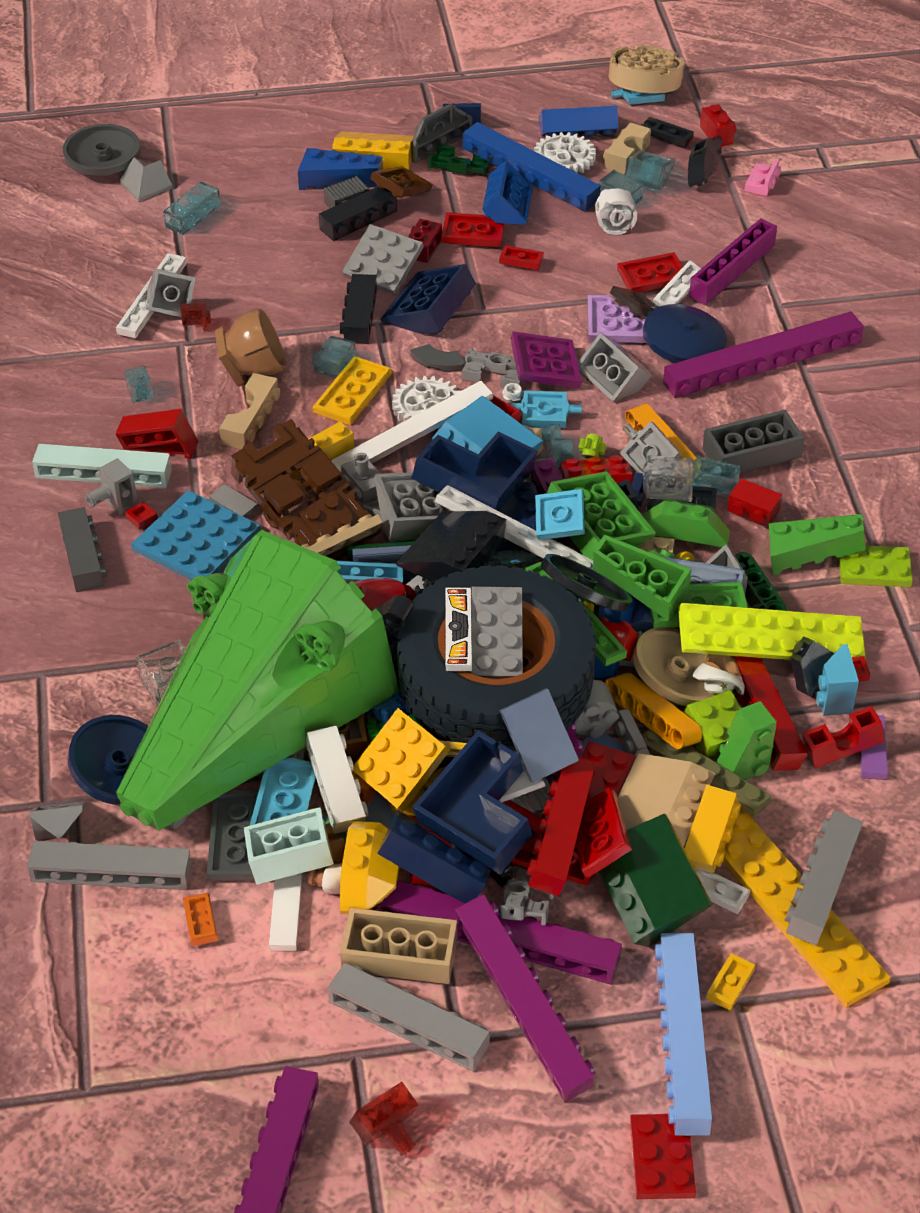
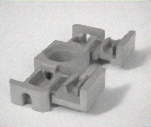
M469 348L468 353L465 355L466 364L462 369L463 380L479 382L481 381V369H485L490 372L506 374L501 377V388H504L509 383L520 385L521 380H518L515 359H512L510 355L491 352L490 354L474 351L473 348Z
M514 866L513 880H508L504 891L505 905H500V918L523 920L524 914L531 917L540 916L542 917L541 925H546L549 915V901L534 902L531 900L532 887L528 886L531 875L526 874L527 869L522 868V866ZM549 893V899H554V895ZM511 909L514 910V914L510 913Z

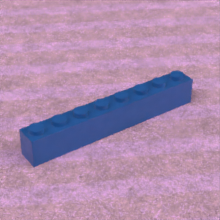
M479 122L463 132V149L480 156L498 167L507 160L528 183L584 212L596 204L600 196L601 185Z

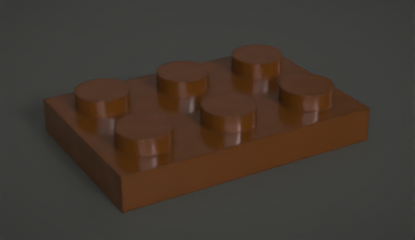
M403 166L375 171L370 178L376 182L378 187L388 189L397 198L429 192L433 186L432 183Z

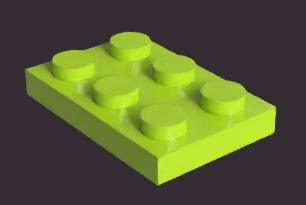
M865 545L866 550L839 557L841 584L911 587L912 585L909 547Z

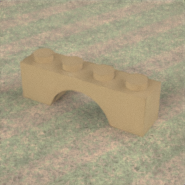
M256 373L252 374L245 385L246 402L251 407L243 412L226 416L219 428L221 445L243 449L244 445L254 441L255 433L258 428L262 427L265 416L270 414L274 401L279 399L280 388H278L277 378Z

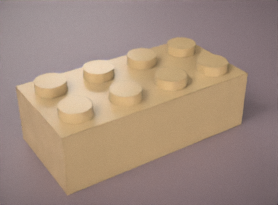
M350 908L340 952L341 967L346 963L351 966H358L370 975L450 984L457 943V920Z

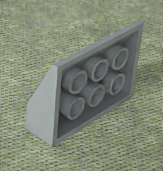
M413 472L375 474L374 479L382 525L389 542L417 540L441 512L452 511L435 502L439 492L411 479Z

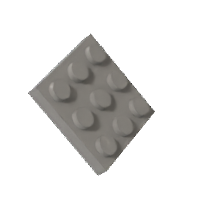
M370 224L342 270V275L349 279L352 278V274L377 275V289L396 295L424 247L423 243Z

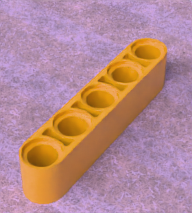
M645 403L625 412L627 424L630 423L637 432L642 430L650 421L654 422L682 453L670 467L678 477L677 481L682 482L701 474L702 468L697 457L649 404Z
M624 673L608 678L605 681L615 703L624 710H629L632 716L672 747L681 749L701 741L702 730L697 722L657 694L633 674Z

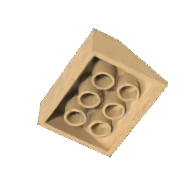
M638 753L617 797L626 830L661 814H666L684 847L706 785H711L715 773L690 761Z

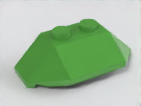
M666 499L641 514L656 532L655 536L718 547L728 545L730 530L711 506Z

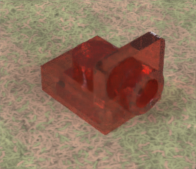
M205 303L180 304L182 326L203 324V332L208 331L207 324L211 323V313L206 311Z

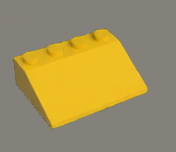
M341 131L334 138L332 150L381 156L383 170L400 166L409 170L413 155L412 144L414 136Z

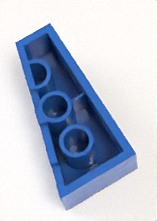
M307 148L298 169L299 190H306V187L315 186L316 189H324V186L335 185V183L338 184L356 176L368 188L378 187L376 182L370 178L373 172L383 170L382 157L353 152L346 153L335 150Z

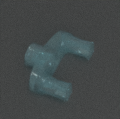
M560 425L530 427L541 428L542 440H550L549 456L547 458H536L535 462L553 458L559 470L562 459L574 458V440L562 439Z

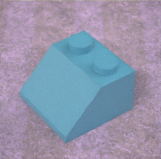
M843 644L824 664L822 675H819L820 689L816 692L815 697L817 706H821L823 716L853 713L859 680L848 644Z

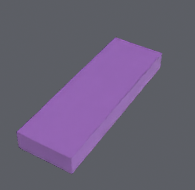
M878 715L883 723L885 742L860 751L861 778L886 780L888 770L885 717Z

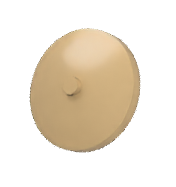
M667 627L653 628L640 636L633 649V662L639 676L653 691L663 698L683 706L718 695V693L707 692L704 688V680L699 681L693 677L694 671L704 662L708 654L682 652L680 630Z

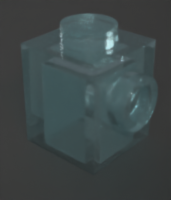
M145 366L124 371L126 386L132 403L154 398L152 383Z

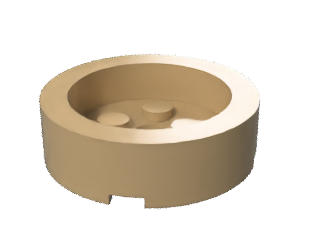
M636 45L635 49H628L627 46L612 51L608 77L613 84L635 92H671L677 90L682 85L685 61L683 57L678 58L677 53L660 47Z

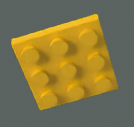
M397 708L354 764V772L403 812L450 749Z

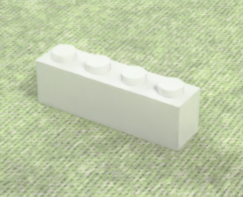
M337 726L307 732L306 747L334 834L348 831V828L354 821L365 822V818L368 817V809L365 801L361 802L359 797L361 788L358 779H354L352 771H354L352 759L350 756H346L344 750L346 749L345 737L343 734H339Z

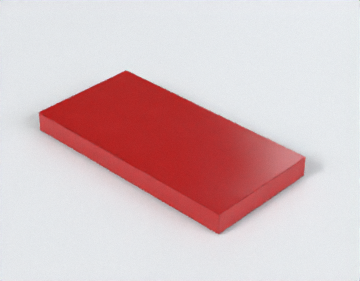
M608 787L585 803L575 845L582 873L587 878L632 850L617 794L612 787Z

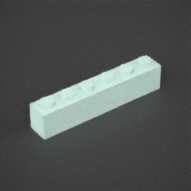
M38 444L32 461L35 478L101 483L99 468L118 458L133 472L135 486L167 488L172 471L169 453Z

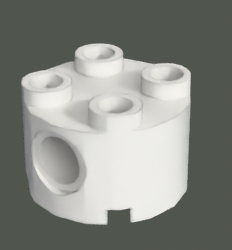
M619 188L605 189L600 193L595 204L598 224L603 228V231L611 235H622L630 227L632 229L637 221V211L631 193Z

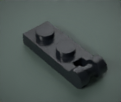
M652 117L647 118L644 124L641 125L651 129L650 136L676 144L677 146L686 147L694 137V131Z

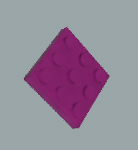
M512 332L510 339L518 380L580 388L582 379L573 340Z

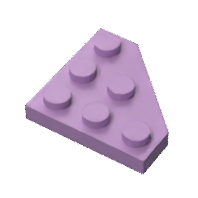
M588 295V342H593L601 332L614 339L617 343H646L643 337L645 319L641 320L636 317V313L626 306H619L614 303L615 299L609 295Z

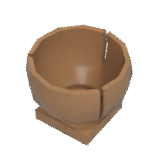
M263 309L250 310L236 318L228 333L225 332L223 327L215 330L218 357L237 386L245 383L244 375L252 376L253 373L272 376L286 369L283 347L274 326Z

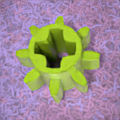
M587 434L586 439L580 438L578 448L582 452V457L588 459L590 457H599V455L604 456L606 443L602 442L603 438L596 434Z

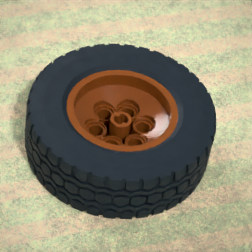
M497 565L496 567L479 566L477 569L475 567L464 569L463 572L457 571L449 574L446 578H440L434 582V585L430 584L422 590V593L418 594L412 601L414 609L404 627L398 631L397 637L399 687L411 715L413 714L414 719L420 725H423L425 730L432 735L436 734V738L442 741L467 743L479 730L496 740L498 746L501 743L515 751V745L499 710L543 689H549L566 730L572 726V723L576 722L584 711L593 687L596 639L592 622L586 609L561 584L554 583L553 579L545 575L543 577L540 576V573L531 570L524 571L523 568H508V566ZM472 587H522L523 674L504 679H490L471 674V671H446V588H471L472 591Z

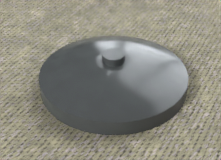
M97 124L84 127L71 134L63 145V155L66 164L78 173L91 176H105L127 169L134 157L138 159L141 153L138 136L130 129L114 124Z

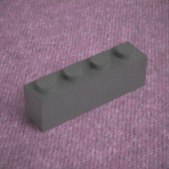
M85 507L58 512L76 592L103 587L102 577L106 576L104 563H99L102 560L100 547H95L98 544L96 531H91V529H94L92 515L87 516Z

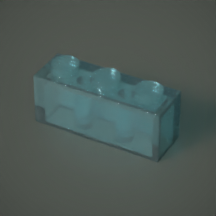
M199 182L163 211L165 227L185 235L221 206L219 189L204 182Z

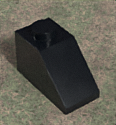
M804 636L794 646L791 662L797 690L811 697L819 684L818 678L823 673L824 664L834 653Z

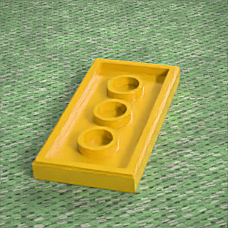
M354 356L314 404L313 413L351 426L392 375V368Z

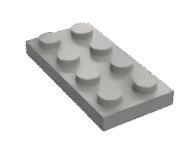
M472 587L471 674L490 679H504L523 674L522 587Z

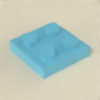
M582 489L535 495L536 536L538 540L585 534L584 494Z

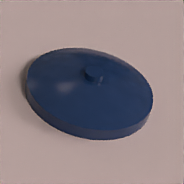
M668 304L657 307L647 315L643 326V337L647 345L656 354L673 363L722 350L726 346L727 337L722 325L707 312L688 305Z
M122 715L100 716L83 724L74 734L67 754L69 771L78 786L88 795L99 801L120 805L121 803L116 792L148 725L137 719Z

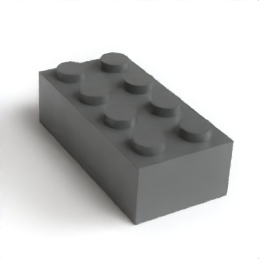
M781 410L705 429L702 449L721 478L801 458L804 436L788 412Z

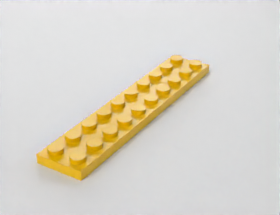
M740 809L733 826L729 843H726L723 850L725 852L723 863L743 887L751 890L750 895L846 1008L888 985L891 977L832 909L829 912L817 945L786 933L789 922L784 920L790 905L793 907L797 905L792 903L797 887L801 889L804 887L799 885L802 875L750 815Z

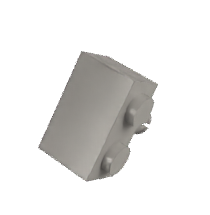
M357 453L354 456V460L341 465V473L351 484L350 490L355 489L357 492L355 499L359 500L363 505L378 499L374 477L375 474H380V472L369 461L366 453Z
M118 458L99 468L101 487L85 494V500L90 507L93 508L100 502L105 501L119 515L138 505L133 472Z

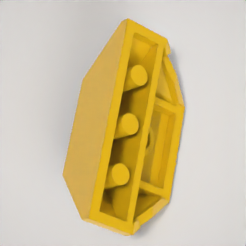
M354 821L348 828L341 869L340 914H349L350 908L373 910V907L382 902L396 889L399 866L377 854L388 830L381 823Z

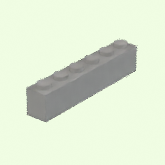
M835 810L830 820L824 819L820 829V833L824 834V836L818 835L813 847L817 854L811 852L806 867L810 868V871L804 870L799 885L804 887L803 889L797 887L792 903L797 905L796 907L790 905L784 920L789 922L786 930L787 934L817 945L863 821Z
M33 841L27 868L31 882L187 890L192 861L190 849L180 847L159 848L155 846L105 845L102 843L81 844L77 842Z
M344 963L327 987L329 1003L472 1072L475 1071L489 1048L490 1031H487L482 1025L466 1021L455 1012H447L437 1007L432 1001H424L406 989H399L381 977L376 978L366 973L358 966Z

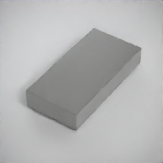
M225 484L209 496L210 501L245 518H248L258 510L256 502Z

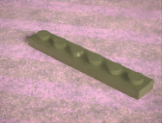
M650 729L642 735L649 753L653 756L690 761L714 772L715 775L710 786L737 793L738 801L741 803L740 809L755 817L771 803V795L691 747L687 746L676 749Z

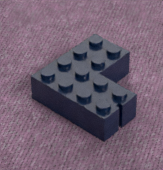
M499 431L479 454L437 435L429 443L428 448L426 447L416 458L411 479L439 493L449 485L481 503L500 511L532 472L538 450Z
M478 730L412 806L418 823L498 874H501L533 836L529 820L499 801L524 771L519 754L501 743L498 746L496 740Z

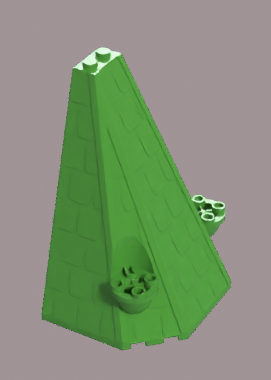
M261 530L229 560L223 574L215 573L206 576H196L187 583V588L194 600L192 603L193 608L199 614L205 613L206 617L193 634L116 793L121 803L120 808L125 815L133 816L140 820L143 825L151 826L159 831L306 747L307 732L333 726L339 728L369 711L374 706H378L392 698V695L399 692L383 617L377 609L371 612L361 600L365 595L353 581L348 584L337 572L341 567L335 560Z

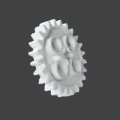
M560 132L558 136L553 133L552 137L546 135V139H540V143L537 142L536 147H534L535 152L576 173L578 171L584 173V169L590 170V166L594 165L596 159L594 144H590L589 139L584 140V136L580 138L577 137V134L570 136V132L567 135H563Z
M426 376L423 377V380L415 377V382L407 380V385L400 384V389L395 390L396 394H393L392 409L394 410V415L398 416V421H406L455 395L460 390H457L456 385L451 386V381L443 383V378L436 381L435 376H432L430 380H427Z

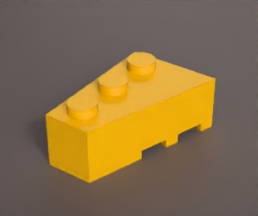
M706 785L684 848L694 868L714 874L717 866L721 867L725 855L723 850L726 843H729L733 826L741 808L737 793Z

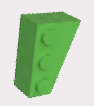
M761 701L738 710L727 731L729 738L726 744L720 745L718 750L721 754L718 760L714 761L744 780L763 775L769 770L777 722Z

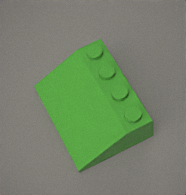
M607 471L550 483L546 494L582 489L584 494L585 534L569 537L581 553L593 560V550L604 534L635 547L656 535L653 528Z

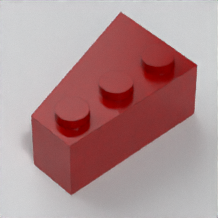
M182 409L123 416L115 433L124 450L158 451L169 453L170 456H172V453L181 454L187 459H192L198 444V439Z

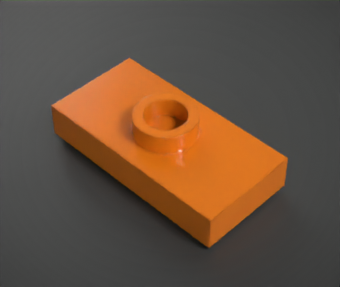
M209 893L183 897L191 946L218 941Z

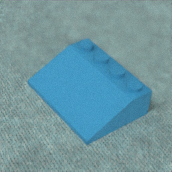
M484 396L479 397L448 419L432 438L434 439L437 435H440L477 454L480 453L498 431L535 450H538L544 443L542 439Z

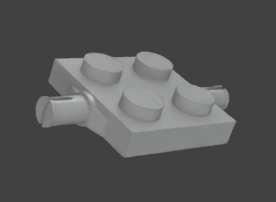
M650 421L638 432L630 423L626 424L623 430L631 439L620 454L636 472L645 474L644 478L648 479V485L650 481L654 482L662 475L671 484L674 483L678 477L670 467L682 453L654 422Z

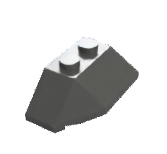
M450 103L421 118L414 129L412 144L413 162L416 163L437 152L438 145L448 146L462 139L463 132L472 126V117Z

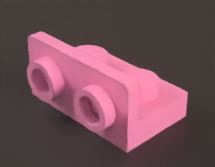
M775 158L772 166L756 163L745 184V191L767 196L770 189H774L776 178H779L781 173L779 159Z

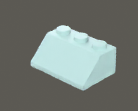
M320 807L244 827L248 861L256 885L334 864Z

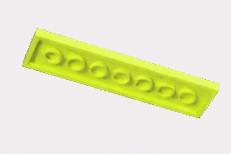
M681 603L678 606L681 647L684 653L791 660L794 646L804 636L814 640L833 653L843 644H848L851 657L865 656L862 623L859 616Z

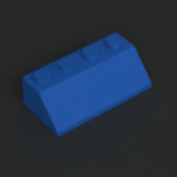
M617 106L541 110L538 116L541 136L547 135L552 137L553 133L560 135V132L563 135H567L570 132V136L584 134L585 137L595 136V133H602V135L608 136L613 135L619 129Z
M506 160L489 174L482 210L487 218H492L496 223L524 225L528 219L533 187Z

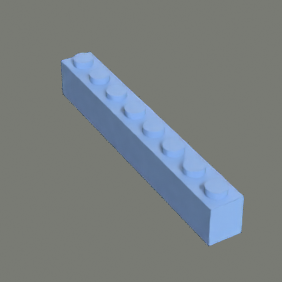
M661 933L660 944H655V961H660L661 965L657 966V983H662V988H659L658 993L659 1005H664V1011L660 1013L661 1028H666V1034L662 1035L663 1051H668V1057L664 1058L665 1075H670V1081L666 1082L667 1099H672V1106H668L669 1124H674L675 1135H710L712 1113L694 933Z

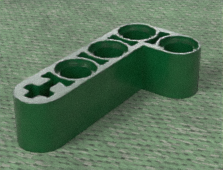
M747 552L735 554L748 577L745 595L750 605L748 608L786 611L785 603L754 557Z

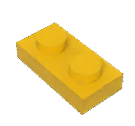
M730 953L708 990L706 999L731 1011L755 971L756 964Z

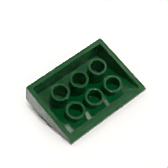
M661 814L628 829L627 833L632 850L599 871L633 943L645 947H650L658 942L661 933H672L713 905L666 814Z

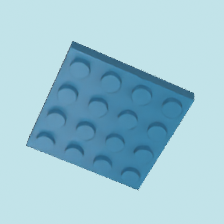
M187 490L131 543V547L134 552L192 580L196 576L219 573L228 564L229 560L261 531L260 524Z

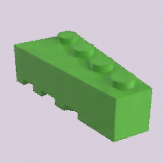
M862 514L769 523L773 576L781 574V570L792 568V570L802 568V564L812 561L817 564L824 562V559L830 556L838 558L866 550Z
M605 534L593 550L594 570L616 583L627 593L668 621L690 588V568Z

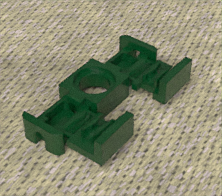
M438 145L437 154H431L429 157L428 168H440L448 172L461 174L474 173L486 177L489 172V162L473 154L471 161L469 158L455 157V147Z

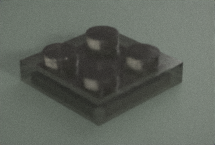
M613 286L610 294L616 298L615 301L623 306L627 305L630 308L629 311L637 316L643 314L647 317L652 310L659 307L635 290Z

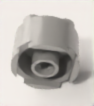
M593 680L590 698L584 711L576 720L575 725L576 734L599 738L604 734L605 730L618 720L619 714L608 686L602 681Z

